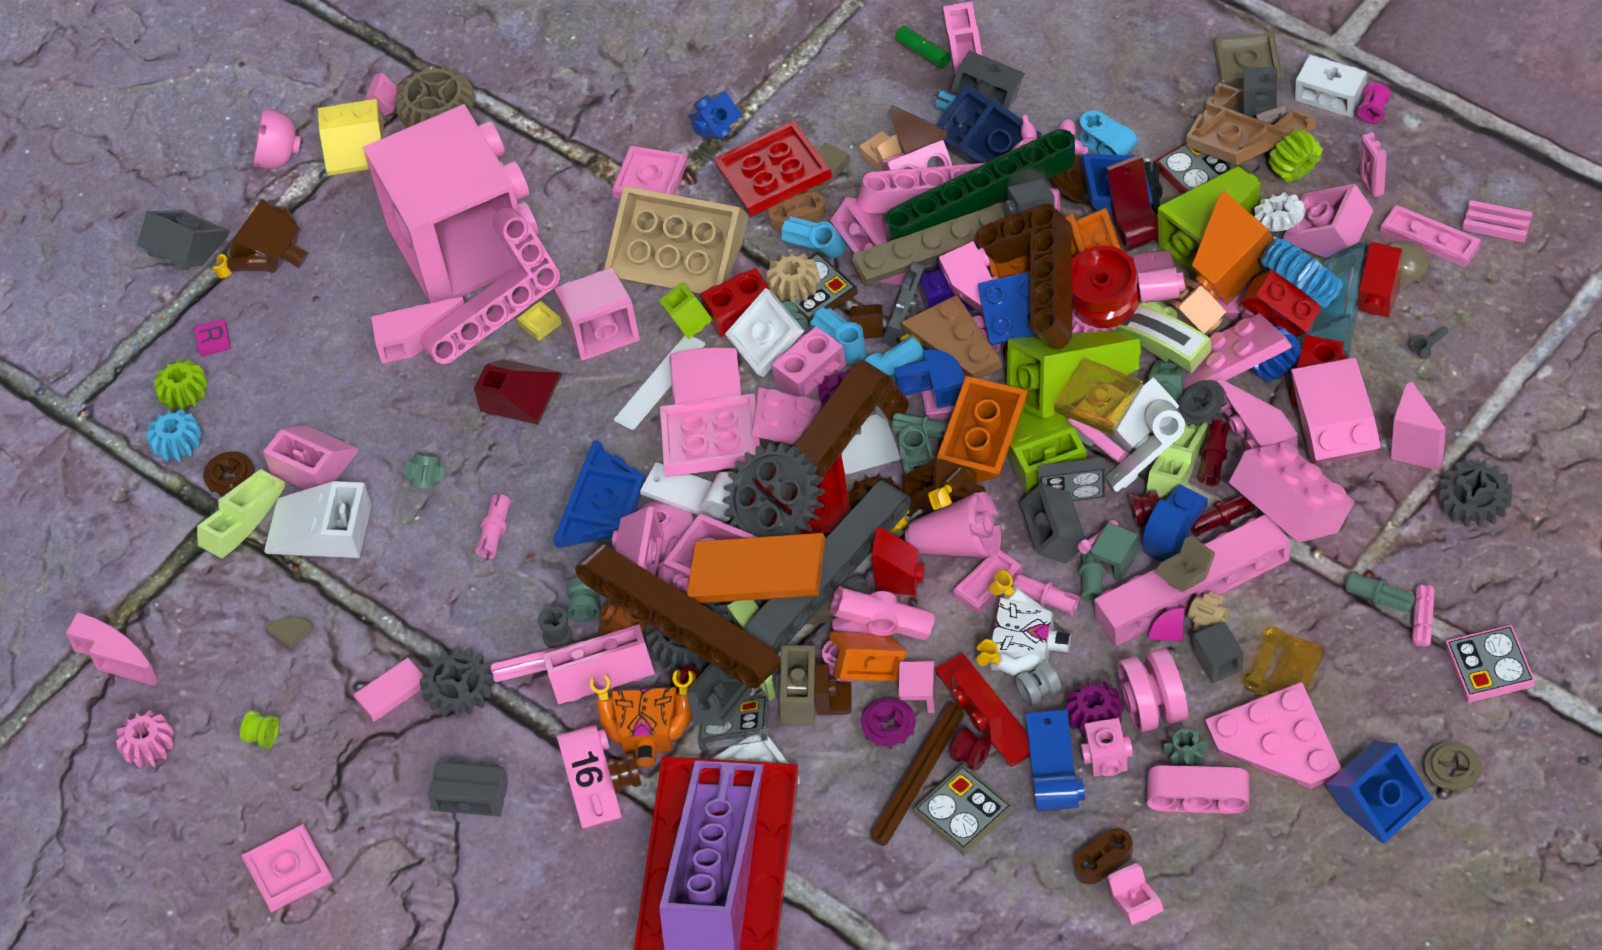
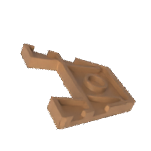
M1219 82L1214 88V96L1209 97L1206 102V109L1203 115H1198L1187 134L1186 141L1189 148L1238 165L1275 148L1276 143L1282 141L1284 136H1289L1294 130L1304 129L1306 132L1315 129L1316 117L1292 109L1274 125L1231 110L1242 101V92L1240 89Z

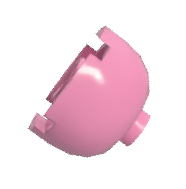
M263 108L253 167L263 169L280 168L289 162L292 153L298 154L301 136L295 135V125L291 118L284 113Z

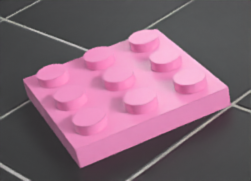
M755 393L660 406L665 476H683L691 473L735 468L736 462L747 463L745 459L746 452L756 456V446L761 447L759 437L751 436L756 400Z

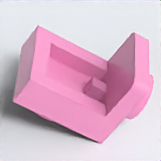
M1138 863L1108 875L1107 880L1114 904L1131 925L1148 920L1151 916L1164 911L1161 899L1146 883L1142 867Z

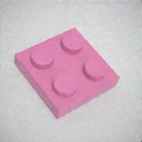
M759 387L755 400L751 436L795 446L820 412L821 401L805 396L800 397L782 393L775 389Z

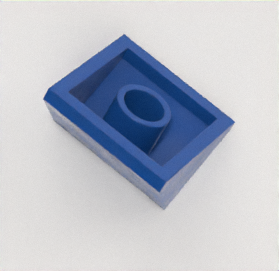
M1082 154L1081 160L1091 205L1098 211L1107 208L1115 226L1106 167L1134 156ZM1146 175V181H1147V187H1148V194H1149V201H1150V207H1151L1153 201H1152V196H1151V192H1150V188H1149V184H1148V179H1147V175Z

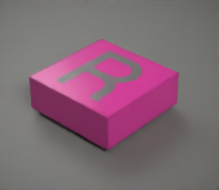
M224 319L194 327L200 356L231 349L227 325Z

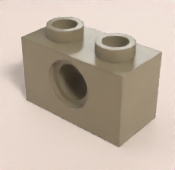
M781 645V725H815V646Z

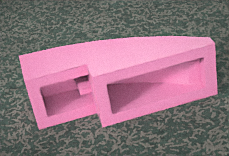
M972 2L943 6L945 30L955 76L960 63L969 50L982 55Z
M77 612L66 632L74 651L90 655L97 670L149 685H156L158 680L149 661L126 636L96 618Z

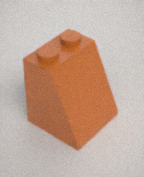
M1225 191L1217 199L1192 266L1198 275L1195 280L1216 301L1219 299L1227 306L1264 269L1260 259L1264 254V250L1269 244L1271 245L1274 238L1267 227Z

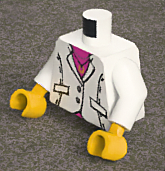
M1005 570L998 571L994 578L999 582H992L989 585V590L994 595L1004 593L1005 599L1000 598L992 640L985 639L976 647L978 651H981L976 658L977 663L980 666H986L991 662V670H1000L1012 677H1016L1023 672L1030 673L1034 671L1035 666L1044 661L1048 662L1050 651L1069 653L1071 633L1054 631L1053 613L1034 601L1017 586H1012L1013 578L1010 573Z

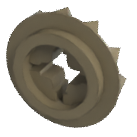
M1441 743L1432 748L1426 756L1425 776L1429 777L1433 787L1439 786L1443 788L1445 793L1450 790H1458L1461 794L1468 787L1474 788L1476 781L1481 777L1482 763L1480 757L1471 747L1463 743ZM1454 759H1457L1458 770L1454 775L1449 776L1448 768L1446 767H1450L1451 763H1454Z

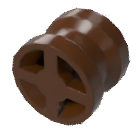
M633 753L626 754L624 759L618 761L613 758L606 760L615 793L622 792L624 787L630 785L635 788L642 786Z

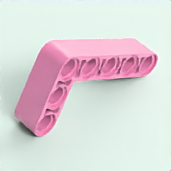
M985 163L870 172L863 177L857 205L867 213H887L891 208Z
M512 208L498 210L493 217V227L518 266L424 334L422 346L437 363L448 364L554 289L560 280L557 267L525 218ZM515 221L514 227L507 231L508 225ZM527 245H530L529 251L525 254H522L523 249ZM545 268L544 274L537 278L538 273ZM520 286L519 292L516 295L512 296V293L515 290V288ZM492 305H495L494 310L491 313L486 314L488 308ZM470 323L469 328L466 331L461 332L462 327L465 324ZM445 341L443 347L439 350H436L437 345L440 342Z

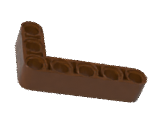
M1046 203L986 224L978 231L976 244L983 248L993 261L1000 264L1030 254L1031 330L1050 348L1061 349L1065 347L1072 338L1071 223L1052 204Z
M860 360L852 367L794 447L800 449L801 454L804 453L811 457L809 463L819 467L813 475L824 478L872 411L892 423L895 413L906 414L909 401L889 375L867 361ZM797 488L792 493V500L797 496Z

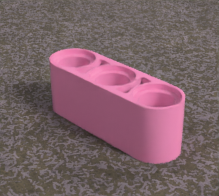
M1161 765L1152 767L1148 771L1147 805L1153 810L1161 812L1237 814L1245 812L1249 808L1250 775L1244 769L1236 767Z

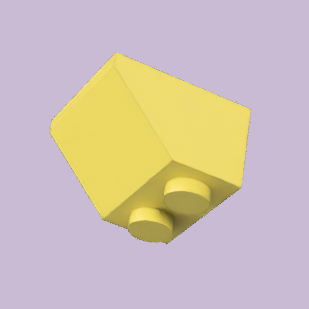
M377 99L318 108L319 133L327 176L368 170L369 167L363 147L384 138V124Z

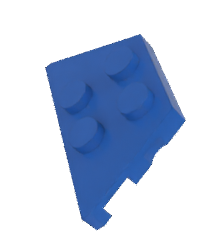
M593 440L553 538L555 547L561 548L612 538L614 530H619L620 519L635 512L641 498L640 490L646 481L645 475L634 467L627 466L625 461L616 454L614 456L603 449L600 442Z

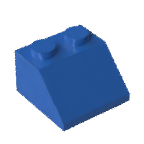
M1373 741L1326 784L1343 812L1381 843H1386L1433 800L1398 743Z

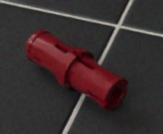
M1212 420V424L1209 423L1207 441L1201 450L1203 463L1199 481L1203 484L1205 477H1207L1205 483L1207 486H1216L1220 483L1222 463L1227 459L1226 441L1230 426L1226 422L1222 429V420Z
M1243 494L1223 503L1220 501L1214 502L1211 508L1203 511L1190 530L1195 537H1198L1200 534L1220 525L1226 527L1231 524V520L1255 511L1256 506L1254 504L1251 505L1252 502Z

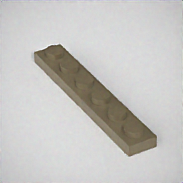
M1004 202L853 254L852 261L864 285L867 286L907 272L913 261L922 265L938 261L940 256L972 241L978 247L976 244L978 231L988 223L1007 217Z

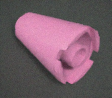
M976 492L911 521L908 529L905 531V540L908 544L917 548L919 554L976 558L993 557V555L998 554L1001 545L1000 525L994 526L992 515L998 513L991 497L986 492Z

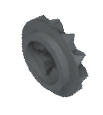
M1199 381L1184 391L1178 401L1179 408L1177 410L1188 426L1194 424L1200 428L1205 421L1212 424V418L1215 415H1222L1221 407L1228 404L1225 398L1226 391L1216 381ZM1196 402L1204 404L1208 402V405L1206 407L1201 406L1198 408Z

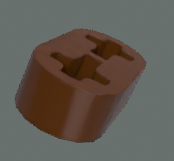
M1110 829L1075 855L1073 861L1074 874L1077 880L1088 885L1096 884L1126 863L1133 853V843L1130 834L1123 829ZM1113 842L1116 845L1123 843V850L1120 851L1118 848L1111 850L1110 844ZM1087 862L1089 865H1092L1096 862V869L1086 868L1084 870L1083 863Z

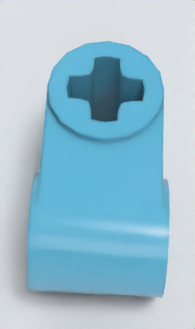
M1087 111L1080 118V127L1083 130L1080 134V141L1083 146H1088V150L1094 154L1128 155L1138 144V138L1130 128L1119 124L1100 111Z

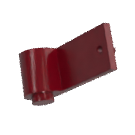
M1140 154L1106 167L1116 233L1123 249L1129 252L1158 241V214H1155L1150 207L1142 155Z

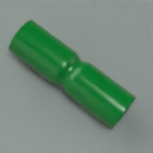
M902 26L898 29L895 35L897 42L914 53H919L922 58L940 69L948 65L951 59L950 53L931 41H927L923 36L907 26Z

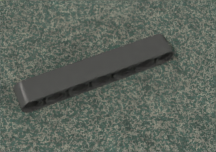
M883 480L879 481L826 538L819 596L769 599L750 620L745 631L770 646L777 654L781 652V645H787L834 594L836 589L845 582L872 552L876 528H883L890 532L905 516L911 504V497Z

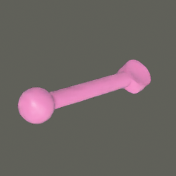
M1116 520L1108 521L1109 523L1119 526V523ZM1104 529L1089 540H1081L1077 545L1079 551L1087 554Z

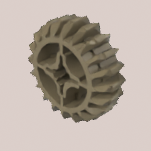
M434 64L432 69L426 70L422 67L420 73L412 72L411 79L403 78V84L397 87V95H395L396 112L405 128H409L463 104L466 105L470 114L473 115V106H475L473 86L468 81L465 73L460 74L457 68L450 70L447 65L438 69Z

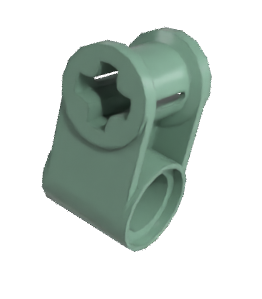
M909 425L901 430L899 446L903 473L905 475L934 460L935 456L932 454L928 434L924 428L918 425Z

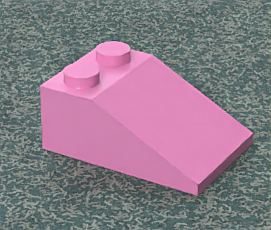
M1356 357L1291 369L1310 463L1319 465L1375 454L1381 449L1375 417Z

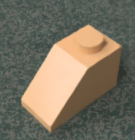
M1184 277L1185 291L1179 292L1180 298L1163 301L1168 306L1175 308L1178 315L1191 327L1203 334L1207 331H1213L1222 322L1221 317L1226 311L1201 284Z

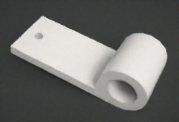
M1157 400L1150 404L1146 410L1145 418L1154 435L1106 476L1116 492L1122 487L1126 488L1138 477L1139 472L1183 434L1185 421L1170 401Z
M655 462L640 490V494L696 515L701 513L720 522H727L730 520V517L725 516L724 513L731 508V505L723 503L722 500L730 497L731 492L726 491L724 486L733 485L734 481L730 479L728 474L734 472H720L716 475L713 482L691 474L666 477L664 465Z

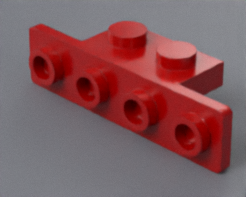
M959 654L936 668V675L950 691L955 703L960 708L963 707L974 727L979 732L982 731L986 738L990 739L991 744L1010 767H1014L1030 757L1028 733L964 654Z

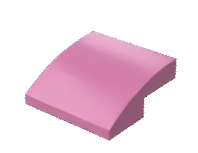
M698 348L670 354L669 363L673 405L741 395L736 348Z

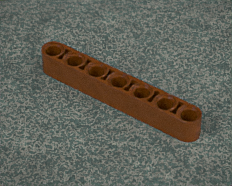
M604 544L597 545L575 567L578 578L586 586L750 688L756 689L760 687L781 664L778 654L770 646Z

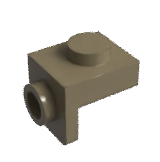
M1189 536L1185 538L1180 553L1161 562L1156 574L1167 581L1173 588L1184 592L1206 580L1215 552L1194 537Z

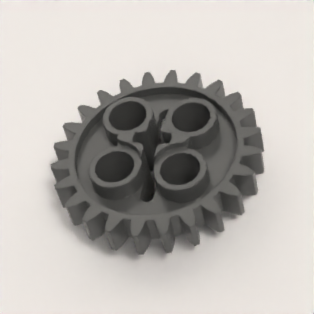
M768 443L766 450L756 446V456L746 452L745 459L747 463L736 462L735 465L739 470L738 474H728L730 479L734 481L733 485L724 486L726 491L731 492L730 497L722 500L723 503L731 505V508L724 513L725 516L734 518L729 525L757 537L800 535L802 529L811 532L812 527L808 523L810 519H820L814 513L815 508L824 507V504L817 501V497L825 494V490L816 486L824 479L821 476L813 475L819 467L809 463L811 457L804 453L801 454L800 449L793 446L790 448V446L780 443L779 446ZM776 468L774 478L770 479L772 470ZM757 478L765 488L773 490V496L764 489H761L755 483V479ZM797 488V496L792 500V493ZM755 493V501L750 505V498ZM775 498L787 505L792 510V514L790 515L782 505L774 503ZM777 513V520L771 526V519Z

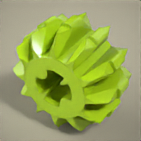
M1304 129L1294 130L1289 136H1284L1282 141L1276 143V148L1269 154L1271 157L1268 163L1271 165L1272 170L1287 183L1297 182L1302 176H1307L1310 170L1315 169V164L1321 160L1320 155L1323 149L1319 142Z
M177 358L175 364L172 365L165 362V370L156 371L157 378L153 380V387L157 393L156 396L158 401L162 405H166L171 411L178 406L183 411L189 405L196 407V400L205 399V391L208 389L205 373L200 365H195L191 359L182 363Z

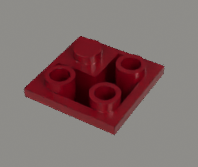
M505 359L485 365L474 387L479 409L481 412L539 425L562 376L561 372Z

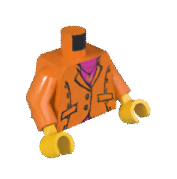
M679 669L673 673V682L679 687V693H677L676 687L612 691V697H609L610 679L605 675L606 687L603 690H597L594 686L593 677L591 678L590 687L598 694L599 700L596 701L601 727L605 729L613 743L622 744L624 754H636V764L639 767L648 768L656 764V753L671 751L674 740L679 739L691 723L692 715L686 692L696 681V675L693 671L689 670V681L686 684L680 682Z

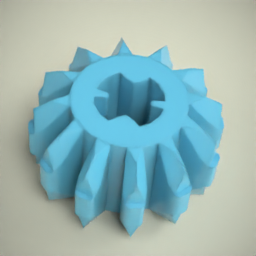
M168 408L166 415L156 414V422L148 423L147 442L156 457H162L166 462L175 457L180 463L181 456L187 455L192 457L191 449L200 448L199 439L202 438V432L191 413L186 414L182 409L173 413Z

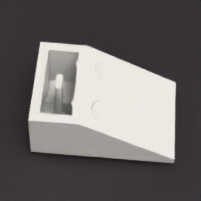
M332 481L277 498L264 550L265 554L360 558L372 507L365 483Z

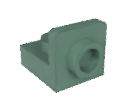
M1156 360L1149 374V380L1154 377L1178 404L1181 395L1184 393L1183 383L1188 371L1172 360H1169L1167 363L1163 360Z

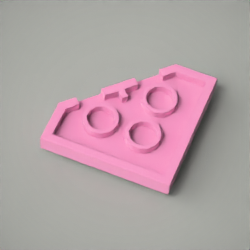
M1302 682L1205 719L1206 726L1219 755L1251 764V767L1277 777L1281 775L1297 781V784L1312 789L1328 783L1342 770Z

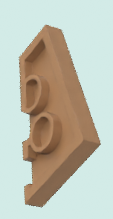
M958 295L901 322L902 330L910 336L913 334L919 338L922 344L929 350L944 351L956 358L965 376L980 379L1002 368L1000 358Z

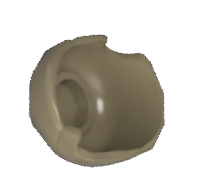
M1408 240L1396 241L1389 246L1403 249L1400 288H1405L1412 281L1420 283L1430 268L1429 256L1420 244Z

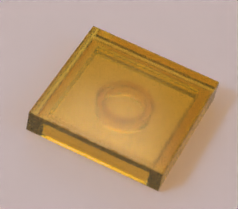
M1084 357L1056 401L1054 412L1113 436L1143 388V381Z

